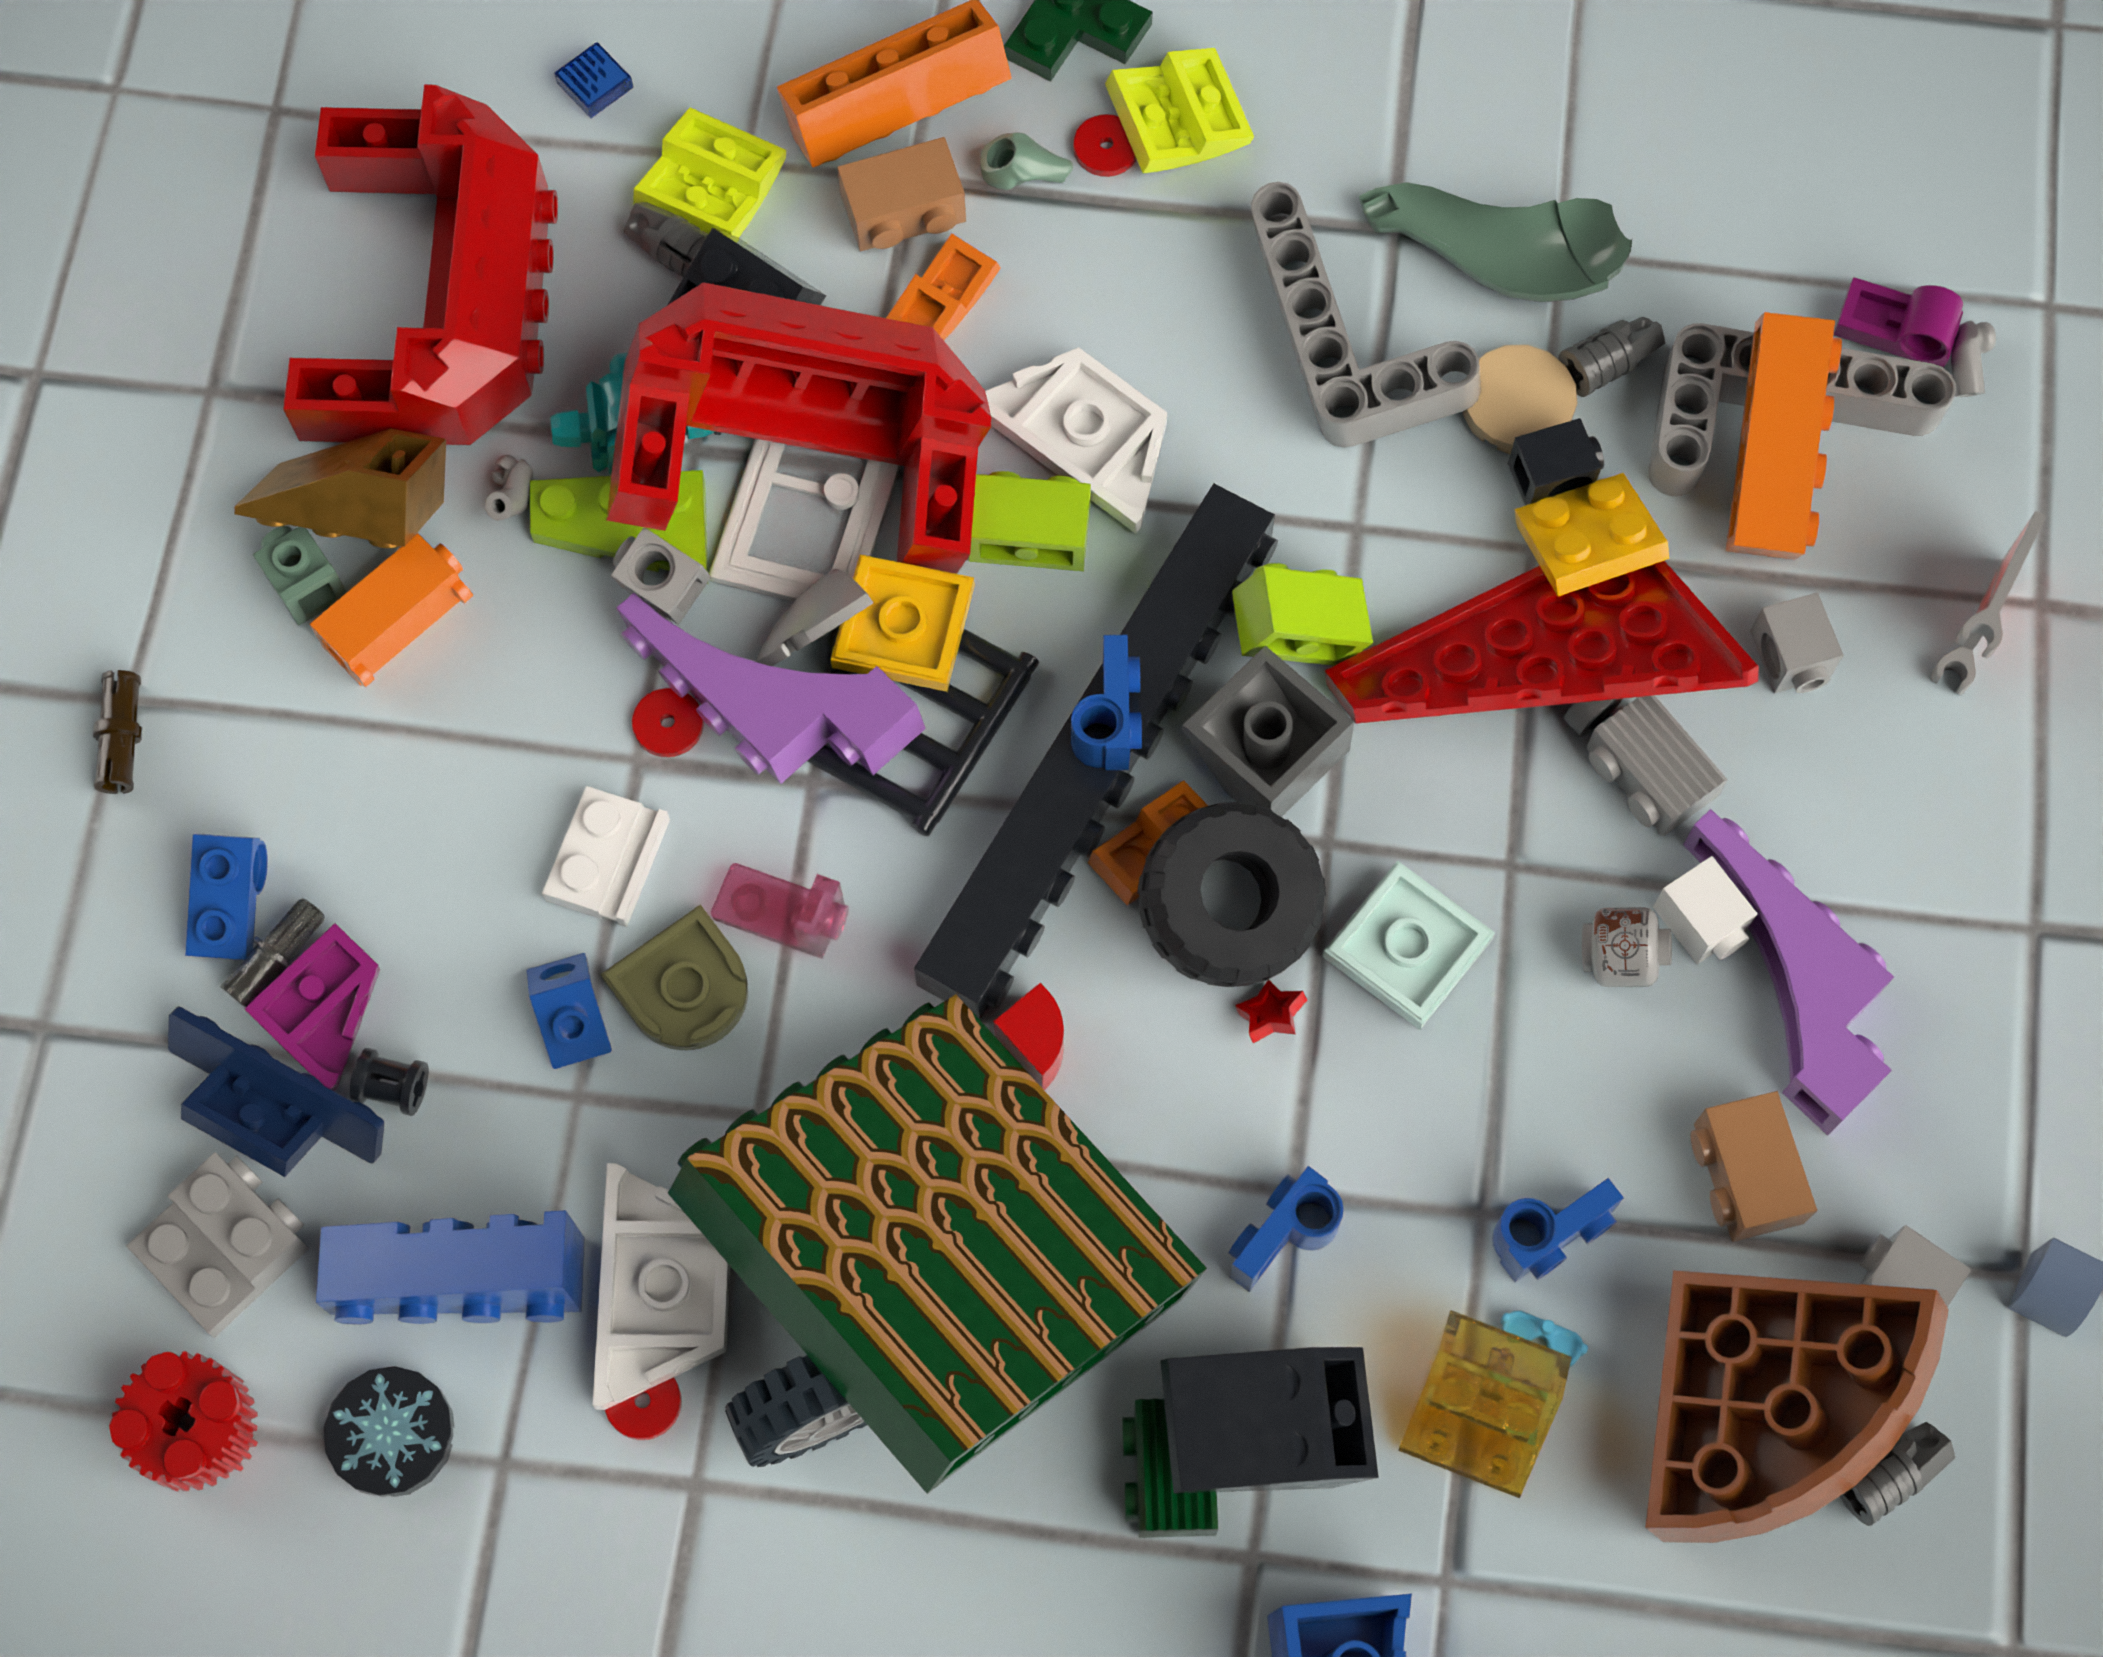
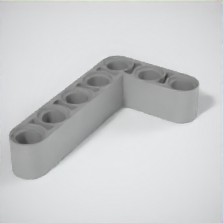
M1283 182L1268 183L1258 189L1251 202L1257 240L1320 430L1325 439L1334 446L1352 447L1471 408L1477 402L1481 393L1479 357L1474 348L1464 342H1444L1359 369L1301 196L1293 186ZM1276 214L1290 215L1287 219L1280 222L1268 221L1270 217ZM1293 261L1306 263L1298 270L1284 269L1286 264ZM1308 309L1323 311L1319 316L1312 319L1299 317L1302 312ZM1327 357L1340 360L1331 368L1315 366L1319 360ZM1454 371L1463 372L1467 375L1465 379L1454 383L1441 379L1445 374ZM1395 389H1406L1412 392L1409 397L1403 400L1396 401L1386 397L1389 392ZM1343 406L1356 409V412L1347 418H1337L1331 415L1335 409Z
M1693 323L1685 326L1677 333L1663 371L1649 462V479L1653 486L1661 493L1668 496H1683L1690 493L1697 486L1711 453L1718 401L1744 406L1749 372L1742 366L1750 365L1754 332L1704 323ZM1842 348L1837 372L1828 373L1826 395L1834 396L1832 422L1911 436H1924L1934 431L1944 417L1956 393V383L1952 375L1941 366ZM1685 356L1697 357L1704 364L1690 362ZM1857 386L1867 387L1874 394L1864 393ZM1914 396L1924 397L1931 404L1921 403ZM1685 405L1691 407L1697 414L1684 413L1677 406ZM1669 456H1680L1686 459L1690 465H1678L1670 460Z

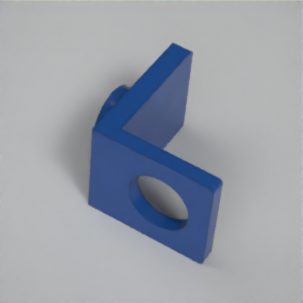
M585 953L526 970L529 997L553 1069L601 1056L612 1051L591 983L588 960ZM571 971V973L561 978L546 980L555 974Z

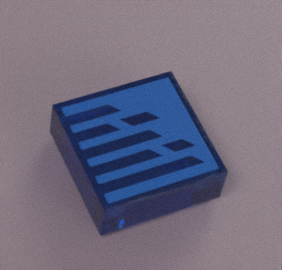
M598 42L554 72L557 84L590 118L596 116L634 88L631 76Z

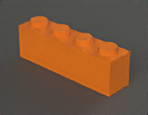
M969 0L777 86V90L793 139L812 168L825 162L839 159L845 153L876 139L888 137L896 130L925 117L934 116L943 109L974 95L983 94L992 87L1012 79L998 24L979 0Z
M1764 312L1755 322L1725 550L1727 552L1796 560L1805 554L1806 546L1814 547L1819 528V512L1811 511L1813 488H1822L1827 466V455L1818 453L1821 430L1829 431L1834 413V396L1826 395L1828 373L1837 372L1842 351V339L1833 337L1835 320Z

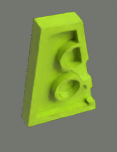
M703 470L681 471L678 503L666 530L646 529L700 563L708 572ZM611 476L530 480V533L534 543L601 559L604 555L614 557L622 543L630 536L636 538L643 527L606 521ZM656 561L651 563L646 570L659 572V569L670 571V564L667 561Z

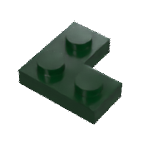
M1035 0L1004 44V50L1008 61L1049 81H1052L1078 41L1126 64L1151 27L1153 12L1130 0Z

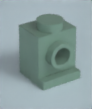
M289 526L275 528L263 537L260 544L262 549L253 553L264 575L298 626L328 609L347 593L335 569L306 528L297 527L294 530Z

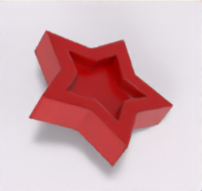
M1268 979L1256 997L1239 1003L1235 1007L1239 1015L1249 1021V1036L1252 1042L1255 1043L1274 1032L1296 1035L1293 1017L1307 1002V998L1303 990L1280 991Z

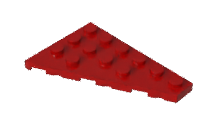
M1664 560L1561 596H1557L1539 565L1324 671L1327 687L1355 724L1748 687L1758 682L1759 666Z

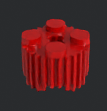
M182 1351L180 1357L173 1352H163L151 1356L146 1364H142V1373L140 1375L135 1373L130 1375L132 1380L130 1386L122 1385L121 1390L125 1394L124 1397L115 1399V1403L120 1408L118 1411L112 1412L109 1429L112 1442L115 1446L123 1449L120 1456L129 1461L128 1466L140 1472V1475L177 1492L179 1489L189 1491L190 1487L196 1490H203L204 1483L215 1486L217 1485V1477L220 1476L227 1479L230 1477L229 1472H232L234 1469L241 1472L244 1469L241 1461L243 1459H251L252 1455L248 1450L250 1447H257L258 1444L253 1439V1432L257 1431L258 1426L251 1422L253 1418L258 1416L257 1411L250 1407L255 1403L254 1398L246 1394L249 1389L243 1384L244 1381L214 1359H207L199 1353L193 1356L187 1351ZM187 1413L195 1419L194 1425L188 1432L178 1427L181 1419Z

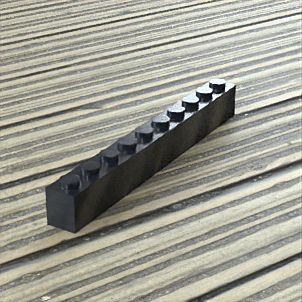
M1213 483L1120 635H1128V656H1140V693H1129V713L1141 712L1142 748L1130 749L1129 770H1105V768L1085 765L1075 756L1072 750V713L1070 714L915 965L914 971L918 987L943 1001L957 994L979 1020L989 1005L996 1009L1001 1005L1014 981V976L1009 974V971L1020 954L1028 958L1036 948L1045 929V926L1039 922L1049 905L1052 904L1059 907L1065 900L1075 880V875L1069 872L1080 854L1089 858L1092 851L1096 849L1105 830V826L1100 824V821L1110 805L1118 809L1123 804L1134 783L1135 777L1130 775V772L1139 757L1148 760L1152 756L1164 732V728L1159 726L1168 709L1177 712L1185 702L1193 684V680L1189 679L1188 676L1197 661L1207 664L1214 654L1222 633L1216 630L1225 615L1227 614L1233 618L1236 616L1232 590L1248 579L1254 568L1268 564L1278 544V540L1272 537L1275 514ZM1103 663L1078 703L1088 696L1103 694ZM1102 723L1091 724L1083 730L1087 736L1093 739H1104L1114 733L1109 726Z

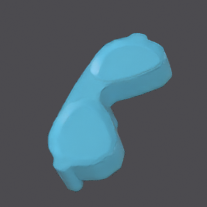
M1521 1310L1513 1311L1510 1314L1505 1313L1500 1319L1502 1324L1501 1337L1506 1347L1516 1349L1528 1344L1535 1338H1542L1547 1344L1548 1352L1554 1365L1562 1370L1572 1367L1580 1356H1584L1588 1351V1345L1583 1343L1582 1338L1576 1332L1558 1326L1551 1320H1543Z

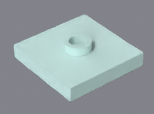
M1397 860L1325 948L1322 957L1420 1030L1492 941L1495 932Z

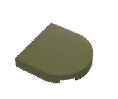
M701 904L600 974L603 981L641 1032L655 1043L675 1050L701 1049L723 1039L740 1021L748 1000V980L743 963L735 949Z

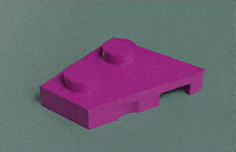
M334 923L245 1008V1011L310 1075L316 1077L328 1089L335 1091L339 1086L378 978L380 967Z

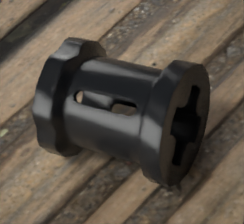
M364 1048L361 1055L357 1058L352 1072L350 1099L352 1102L360 1103L370 1099L399 1106L402 1114L413 1116L418 1111L425 1095L429 1075L428 1064L424 1061L415 1060L410 1065L379 1057L377 1050ZM381 1079H386V1080L398 1082V1084H396V1085H395V1084H390V1083L382 1082V1081H380V1080H381Z

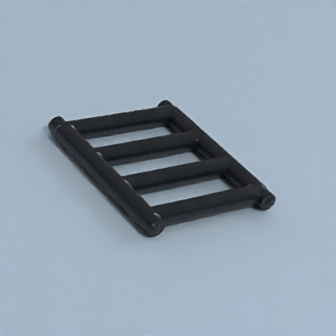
M966 629L963 630L958 652L1004 676L987 704L949 684L948 691L946 692L898 682L974 723L957 751L922 732L903 748V750L943 771L926 800L878 773L872 775L858 762L849 766L827 745H824L807 761L914 820L911 826L918 833L926 837L930 836L937 823L940 822L1039 664V660L1029 653L1021 652L1017 657ZM833 668L829 674L850 675L858 673Z

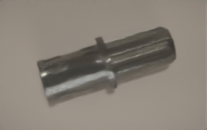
M304 898L298 900L264 940L257 936L255 937L253 942L256 946L219 987L244 1007H247L291 965L289 961L324 922L325 915L323 912Z

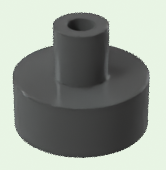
M1623 699L1573 703V706L1564 716V721L1580 737H1583L1601 724Z

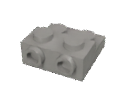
M216 1152L168 1195L173 1203L126 1245L204 1330L214 1338L310 1249L295 1234L304 1224L279 1198L270 1206L260 1198L254 1190L263 1183L262 1180L237 1155L227 1163Z

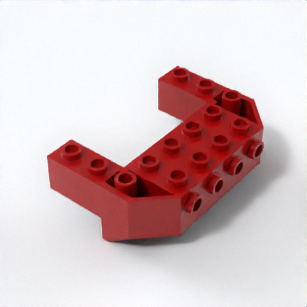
M424 84L421 109L321 107L315 158L330 192L436 194L437 203L423 328L397 327L393 360L289 357L283 410L299 441L349 442L392 428L445 438L446 445H471L530 398L533 391L534 374L543 373L544 345L543 341L537 338L539 323H547L549 317L547 289H542L544 273H552L553 243L551 239H547L548 224H556L558 219L557 191L548 189L539 155L487 104L438 85Z
M703 282L640 322L637 326L624 365L606 521L666 530L678 503L686 426L904 466L897 562L957 574L971 552L978 447L991 428L992 417L985 389L933 327Z

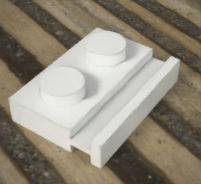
M586 786L543 889L542 895L545 901L600 919L604 917L617 921L619 925L627 927L669 824L670 818L667 811L661 809L655 811L643 807L642 803Z

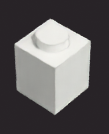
M1713 856L1664 887L1653 906L1654 910L1667 927L1671 929V932L1696 964H1699L1714 953L1719 960H1722L1742 947L1749 940L1745 932L1757 915V912Z

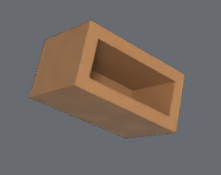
M945 137L837 166L841 198L860 252L872 248H890L899 244L903 239L928 232L932 234L943 233L952 229L956 224L966 222L965 192Z
M1778 1091L1705 1108L1694 1123L1695 1130H1692L1690 1135L1691 1145L1698 1164L1701 1167H1708L1715 1188L1710 1191L1711 1208L1720 1227L1727 1226L1732 1242L1803 1225L1818 1211Z

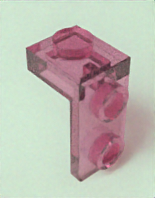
M733 863L729 867L711 909L712 918L717 922L823 959L830 940H838L849 913V906L844 903L839 881L817 874L811 889L738 863Z

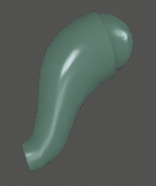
M1409 182L1375 188L1359 196L1364 215L1375 232L1402 233L1434 250L1479 284L1510 298L1534 302L1574 300L1607 289L1609 281L1621 272L1631 253L1632 240L1626 238L1621 232L1615 220L1612 205L1598 199L1574 198L1560 203L1552 200L1531 207H1499L1479 204L1431 186Z

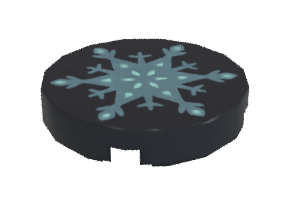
M396 1366L369 1370L348 1382L332 1401L323 1427L325 1453L336 1474L361 1493L380 1497L410 1495L432 1482L447 1463L453 1446L451 1444L454 1435L453 1411L442 1390L419 1372Z

